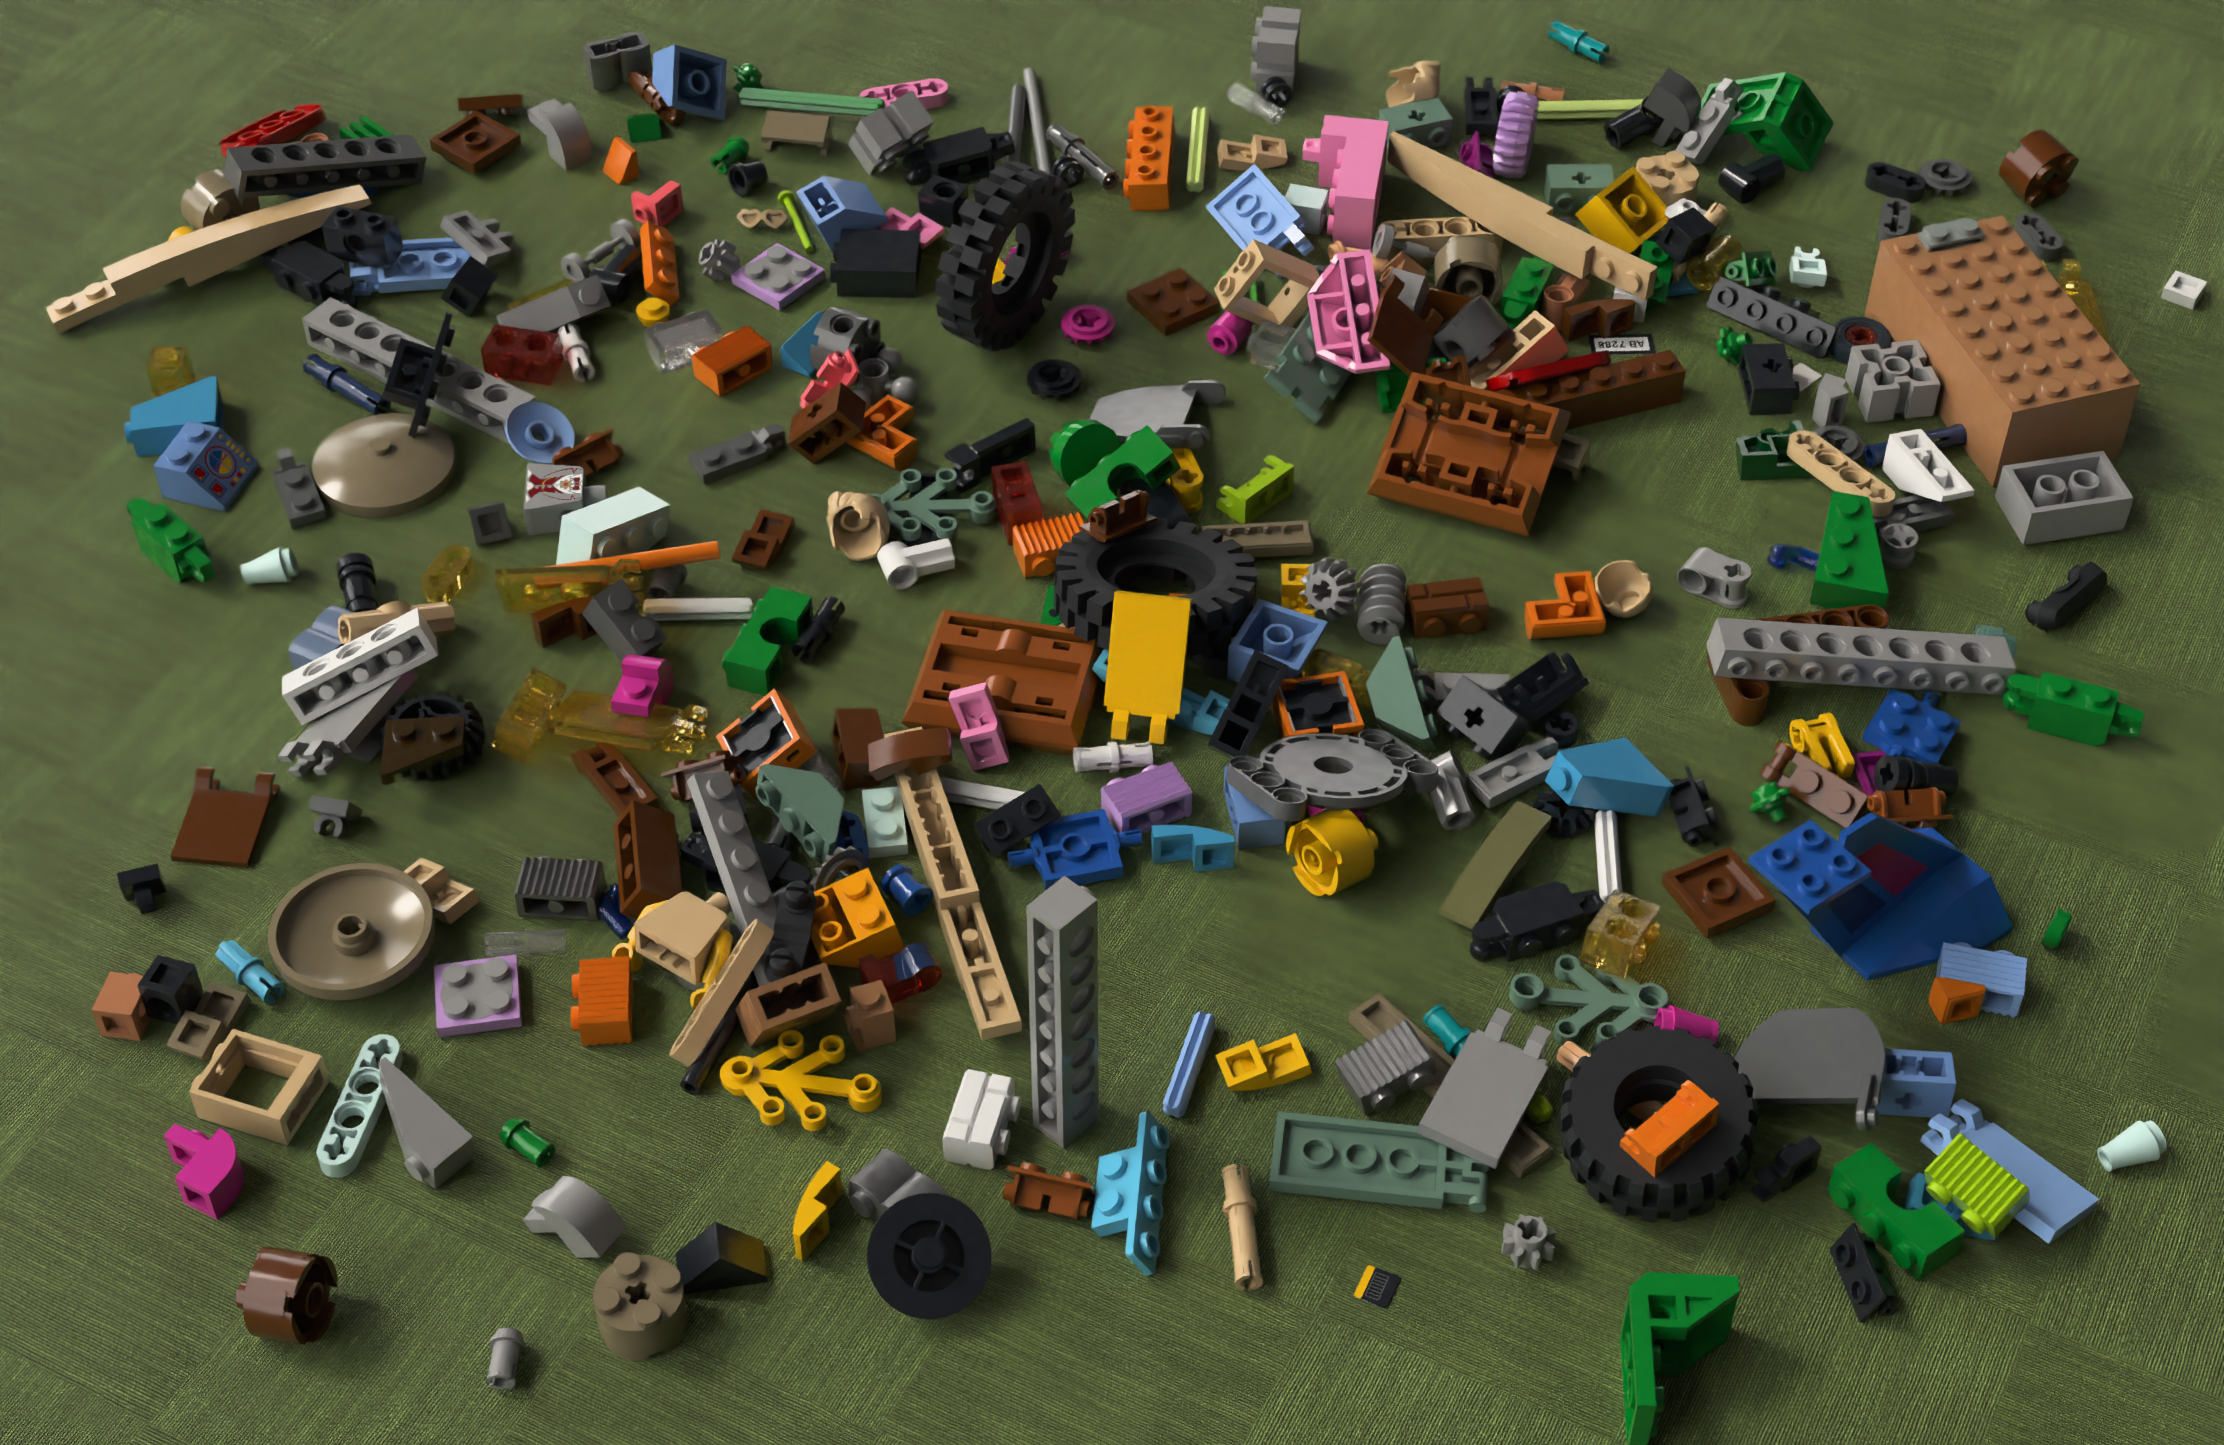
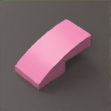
M893 207L885 212L889 221L876 229L920 231L921 249H925L944 233L943 226L918 212L910 218Z
M987 682L950 691L948 699L961 728L960 741L972 770L975 771L1009 762L1010 758L1003 729Z

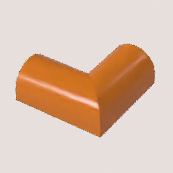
M889 394L865 412L862 431L845 443L899 472L908 469L916 458L918 442L917 439L905 434L901 430L914 420V407Z
M1591 571L1555 573L1554 583L1559 599L1527 601L1525 603V629L1529 640L1598 635L1605 630L1606 620L1599 596L1595 590Z

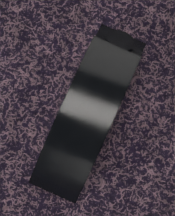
M1254 650L1207 747L1229 758L1246 756L1289 666Z

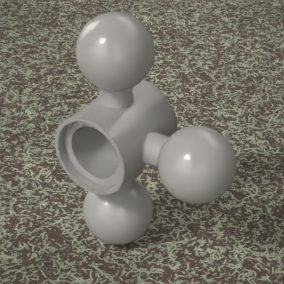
M884 348L877 354L876 358L865 359L858 365L860 371L858 373L859 388L851 390L866 402L865 412L870 409L871 404L875 405L886 395H890V393L893 397L906 404L912 403L918 395V386L913 379L900 377L895 381L889 380V375L897 373L903 365V357L895 348Z

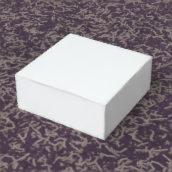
M2175 270L2163 288L2161 299L2193 310L2205 291L2207 281Z

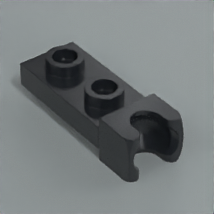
M1025 418L969 446L964 442L946 451L944 457L955 465L952 469L957 473L956 489L965 492L981 484L982 477L1035 452V424L1028 418Z

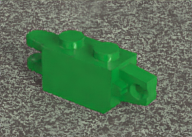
M1537 256L1533 259L1521 258L1502 296L1500 315L1512 329L1516 328L1535 310L1541 314L1544 290L1552 285L1554 264H1550Z
M134 497V499L127 501V512L133 518L131 519V526L135 532L140 551L177 583L190 575L203 584L216 577L212 569L211 555L206 548L204 537L162 502L154 506L149 501H146V499H143V497Z
M2042 672L2041 678L2022 675V673L2010 675L2007 680L2008 692H2005L2002 698L2003 707L2010 711L2013 710L2016 713L2030 716L2026 729L2094 747L2105 744L2107 734L2137 738L2145 714L2141 710L2117 702L2119 691L2047 672Z

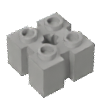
M1264 6L1262 19H1256L1255 36L1252 38L1251 55H1254V62H1252L1250 81H1256L1255 94H1260L1261 87L1266 80L1278 76L1283 78L1286 84L1290 86L1293 96L1295 75L1299 62L1301 9Z
M912 90L892 101L886 108H880L860 119L855 129L857 132L852 135L848 145L869 176L878 170L884 173L896 165L895 159L897 157L901 158L905 154L922 149L921 144L929 137L928 132L934 121Z
M1919 340L1892 342L1891 347L1887 349H1881L1879 344L1851 347L1845 379L1853 396L1857 395L1859 397L1858 406L1866 423L1893 420L1894 414L1898 413L1906 418L1933 416L1941 384L1932 366L1925 367L1927 356Z

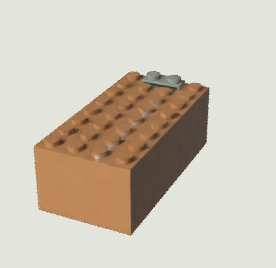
M2004 216L1991 217L1979 221L1971 218H1961L1959 220L1925 226L1922 232L1880 241L1865 317L1882 323L1889 330L1891 343L1919 340L1927 356L1925 367L1932 366L1941 384L1935 411L1947 427L1955 424H1962L1967 432V442L1962 447L1992 487L1998 486L2004 465L2104 451L2110 461L2119 458L2140 383Z

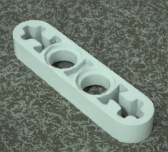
M379 1034L371 1037L365 1042L317 1146L316 1153L322 1172L332 1178L347 1176L359 1164L386 1102L380 1084L379 1069H377L375 1057H381V1059L386 1057L399 1070L402 1065L401 1049L398 1040L393 1036ZM367 1082H374L379 1085L377 1090L370 1094H360L357 1092L359 1086ZM359 1115L364 1118L363 1122L357 1127L346 1128L342 1126V1122L350 1116ZM341 1141H343L345 1155H338L342 1148ZM330 1157H337L336 1160L330 1159Z

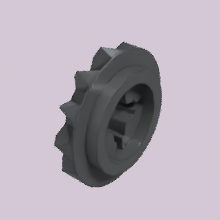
M1933 159L1925 162L1919 170V175L1926 181V190H1935L1937 195L1946 193L1952 196L1954 192L1961 194L1965 188L1970 186V171L1964 165L1954 160Z
M1834 425L1819 427L1812 431L1836 449L1841 448L1839 451L1854 462L1857 459H1862L1864 442L1854 431Z
M838 846L833 856L825 855V862L822 866L815 867L817 876L810 882L814 892L837 882L835 874L838 871L842 880L868 868L867 859L862 852L852 846L846 849Z

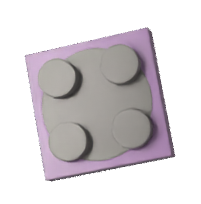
M776 243L731 274L732 284L779 311L826 278L825 269L779 243Z
M516 954L434 965L436 1028L439 1038L522 1027L519 968Z

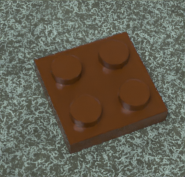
M478 111L471 113L430 139L432 151L473 174L482 171L521 145L520 134Z
M1181 267L1127 291V302L1165 337L1220 312V301Z
M1730 846L1664 873L1661 883L1706 939L1773 911L1776 901Z

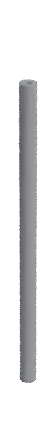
M1028 67L1024 70L1023 74L1038 169L1052 174L1036 71L1034 68Z

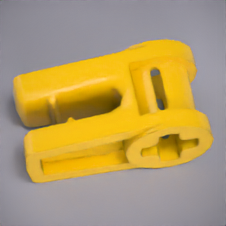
M1170 448L1174 452L1181 469L1166 480L1167 484L1187 514L1195 513L1203 506V495L1200 491L1203 485V473L1190 448Z
M1832 713L1820 714L1818 719L1804 721L1803 719L1791 721L1789 731L1794 748L1829 770L1836 771L1844 779L1852 776L1855 761Z

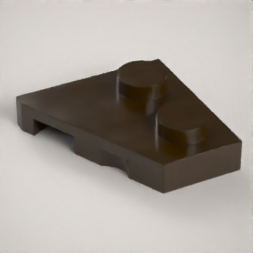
M465 716L387 720L380 772L382 784L390 785L395 783L394 775L414 767L420 773L432 768L439 762H447L464 755L467 731Z

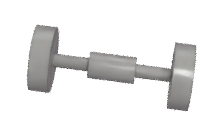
M620 219L610 228L613 238L612 242H604L589 252L588 258L585 260L577 253H570L562 258L561 268L566 278L572 284L589 278L591 270L588 265L591 263L597 264L614 252L616 246L622 249L626 244L638 248L641 245V239L636 228L629 221Z
M1382 224L1376 233L1373 244L1374 257L1385 259L1392 247L1403 250L1405 254L1424 260L1427 257L1436 258L1437 253L1429 251L1427 246L1406 241L1405 244L1393 241L1394 228L1392 226Z

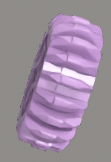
M1519 91L1518 93L1509 92L1506 95L1494 147L1493 170L1495 174L1511 179L1521 178L1526 174L1536 133L1539 101L1536 96Z

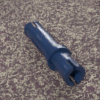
M315 353L307 356L306 359L316 364V366L313 367L304 361L303 371L320 380L324 388L331 392H339L373 415L387 414L377 405L380 404L389 410L391 401L382 399L381 394L348 375L346 369L340 365H332Z
M1962 424L1924 432L1931 440L1940 439L1933 442L1939 450L1963 446L1967 442V432ZM1888 441L1864 447V459L1869 467L1883 464Z

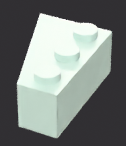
M636 487L563 515L556 565L647 551L666 536L670 504L643 488ZM614 575L562 582V584L583 597H587Z

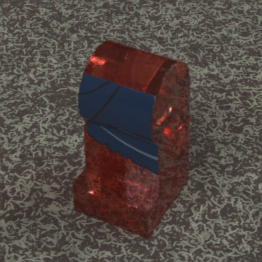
M925 943L911 944L899 953L896 952L879 959L876 958L874 953L858 958L861 985L882 980L891 1004L930 989L942 977V970L929 946Z

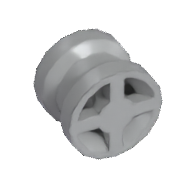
M1895 523L1883 529L1879 546L1883 565L1892 569H1903L1912 564L1915 555L1914 549L1918 543V534L1913 528Z

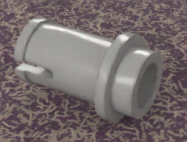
M498 1329L495 1335L490 1338L489 1347L493 1351L486 1383L490 1384L492 1388L509 1390L515 1386L519 1354L525 1351L526 1344L522 1339V1333L516 1329Z

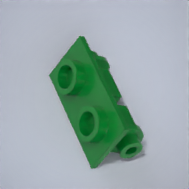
M1644 240L1640 259L1658 267L1653 295L1647 300L1646 311H1650L1657 302L1665 304L1674 259L1662 250L1656 242Z
M1772 251L1743 252V260L1730 262L1725 268V275L1728 279L1735 282L1746 280V286L1776 283L1775 276L1777 275L1778 268L1777 262L1772 256Z

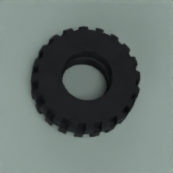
M1645 1026V1030L1633 1032V1029H1627L1616 1033V1038L1611 1041L1607 1039L1601 1040L1591 1047L1590 1057L1583 1056L1573 1067V1076L1566 1081L1563 1090L1560 1127L1562 1133L1561 1146L1564 1158L1570 1161V1171L1578 1183H1586L1588 1185L1587 1193L1598 1203L1606 1201L1612 1205V1211L1626 1217L1629 1213L1641 1216V1221L1657 1222V1218H1670L1671 1222L1687 1220L1688 1214L1697 1212L1698 1215H1703L1715 1209L1716 1200L1724 1201L1730 1198L1737 1190L1738 1181L1745 1179L1751 1167L1752 1154L1755 1151L1759 1114L1757 1101L1752 1098L1753 1086L1748 1076L1744 1073H1738L1739 1063L1729 1053L1724 1052L1722 1054L1717 1050L1715 1042L1703 1036L1699 1039L1690 1035V1031L1676 1027L1674 1031L1661 1029V1026ZM1689 1080L1711 1099L1714 1098L1719 1103L1717 1125L1654 1178L1620 1147V1140L1625 1137V1131L1617 1119L1628 1108L1641 1102L1654 1100L1669 1102L1676 1096V1092L1681 1089V1085Z

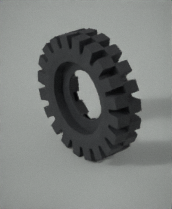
M1006 162L1005 167L999 165L990 171L989 180L983 178L973 189L975 202L969 199L965 200L958 212L963 220V224L961 227L952 224L946 238L947 241L954 244L952 250L943 251L941 254L938 268L946 271V273L936 279L935 295L941 297L936 303L937 314L943 318L940 323L951 335L990 352H999L1000 348L1007 350L1014 346L1015 339L1021 341L1030 332V321L1035 324L1038 323L1045 313L1042 302L1043 298L1052 301L1058 289V286L1052 281L1054 276H1063L1068 260L1062 258L1061 254L1070 250L1073 242L1074 233L1067 230L1075 224V210L1069 208L1074 200L1071 191L1066 189L1068 185L1063 179L1022 162ZM1016 227L1015 241L1018 244L1015 254H1011L1003 271L1005 276L1000 284L995 283L992 286L993 274L1000 252L1007 238Z
M1157 518V521L1149 524L1148 527H1141L1140 530L1132 531L1107 543L1097 541L1093 536L1080 531L1072 536L1071 543L1064 542L1059 549V556H1056L1053 604L1055 613H1059V620L1066 628L1075 627L1074 634L1087 642L1098 637V647L1109 650L1114 592L1116 590L1123 591L1118 589L1116 585L1135 581L1137 576H1150L1151 580L1174 582L1175 579L1186 582V587L1194 592L1177 597L1192 599L1187 653L1190 656L1207 653L1208 644L1216 649L1231 644L1232 637L1237 635L1255 606L1257 568L1254 567L1255 561L1250 553H1242L1243 546L1235 540L1222 541L1223 534L1210 528L1196 535L1197 524L1179 521L1174 529H1167V519Z

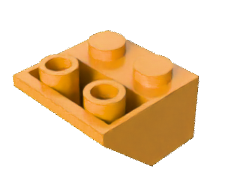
M868 868L813 892L816 896V907L811 940L822 963L872 969L892 960L894 954L901 952L905 948L894 920Z

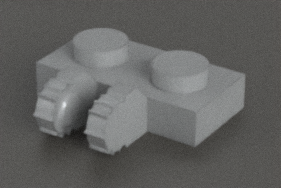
M468 210L444 216L440 225L456 243L464 248L473 258L486 266L506 261L509 257L511 249L508 247L514 241V235L508 230L498 232L500 223L495 218L479 221Z

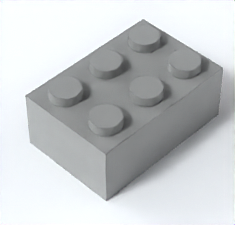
M2104 451L2004 465L1995 494L1996 501L2023 545L2124 530L2134 499Z

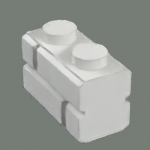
M971 1069L965 1071L942 1138L944 1159L947 1162L961 1165L969 1163L972 1167L991 1170L994 1168L998 1154L1005 1156L1010 1140V1130H1006L1009 1121L1016 1122L1021 1105V1097L1015 1096V1081L1011 1077L996 1074L989 1076L986 1072Z

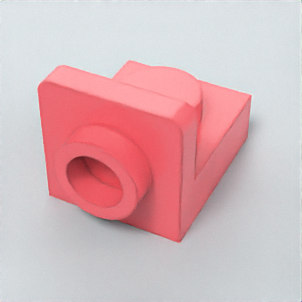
M672 180L650 196L638 191L631 194L634 218L644 224L650 221L658 227H664L684 211L681 185Z

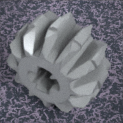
M1331 557L1323 558L1319 563H1312L1307 567L1309 574L1300 578L1306 589L1302 590L1299 595L1308 598L1304 609H1315V618H1328L1331 621L1340 620L1343 616L1351 615L1355 611L1353 604H1357L1362 600L1356 589L1361 588L1363 583L1355 582L1354 579L1358 570L1354 568L1348 569L1347 560H1335Z

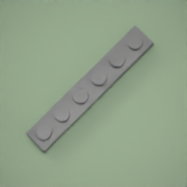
M728 771L694 773L688 779L687 784L741 936L755 919H758L774 930L777 907ZM770 943L753 968L759 987L771 983L765 975V963Z

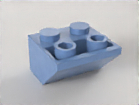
M822 176L796 191L812 223L832 253L834 242H840L841 229L876 230L889 221L887 215L865 183Z

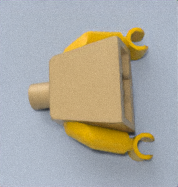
M680 892L670 900L647 905L627 936L630 939L629 942L620 943L615 946L612 956H630L632 973L641 967L643 955L695 986L701 981L704 982L703 988L697 989L690 997L691 1006L695 1010L732 951L733 936L730 933L729 917L727 915L732 909L728 897L723 893L716 892L705 902L689 892Z

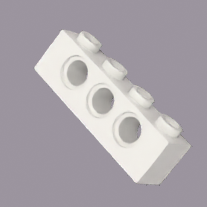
M415 608L282 677V696L301 725H304L437 657L436 637L419 609Z

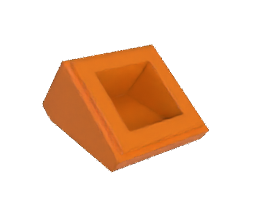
M615 137L604 163L603 172L618 185H623L638 178L637 151L620 137Z
M1936 977L1932 984L1928 1003L1940 1024L1976 1017L1979 1015L1986 988L1981 984L1946 977Z

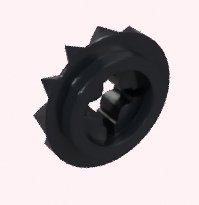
M1059 359L1041 361L1032 366L1027 373V386L1030 387L1031 393L1034 395L1040 394L1043 400L1048 397H1054L1057 401L1061 396L1070 398L1072 392L1079 391L1080 383L1082 382L1080 370L1074 364Z
M1551 787L1547 793L1539 792L1535 802L1532 804L1533 808L1552 816L1550 828L1546 833L1553 836H1578L1586 832L1594 821L1595 812L1593 809L1569 806ZM1560 805L1568 806V811L1565 813L1564 818L1560 817Z

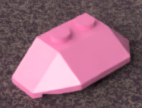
M1366 249L1337 253L1307 294L1316 355L1355 374L1390 369L1389 359L1367 341L1379 302L1371 251Z

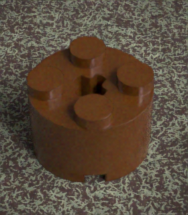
M2039 129L2027 134L2019 141L2022 146L2015 154L2010 150L2005 156L1999 169V176L2030 207L2035 208L2044 199L2050 196L2060 197L2068 190L2070 186L2068 179L2078 165L2079 159L2046 130Z
M262 1247L257 1254L256 1262L251 1269L247 1282H242L236 1292V1306L239 1309H243L244 1321L249 1333L259 1338L306 1345L305 1342L314 1343L319 1340L326 1331L335 1309L336 1302L328 1301L330 1286L337 1287L338 1285L335 1265L327 1256L276 1247Z

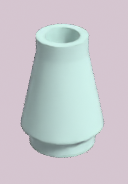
M278 547L240 566L246 585L290 582L292 577L299 575L298 563L291 548L283 549Z
M2151 1120L2144 1123L2136 1121L2109 1143L2098 1148L2097 1154L2103 1167L2111 1172L2117 1168L2156 1161L2160 1158L2161 1153L2166 1152L2167 1144L2162 1131L2156 1123Z

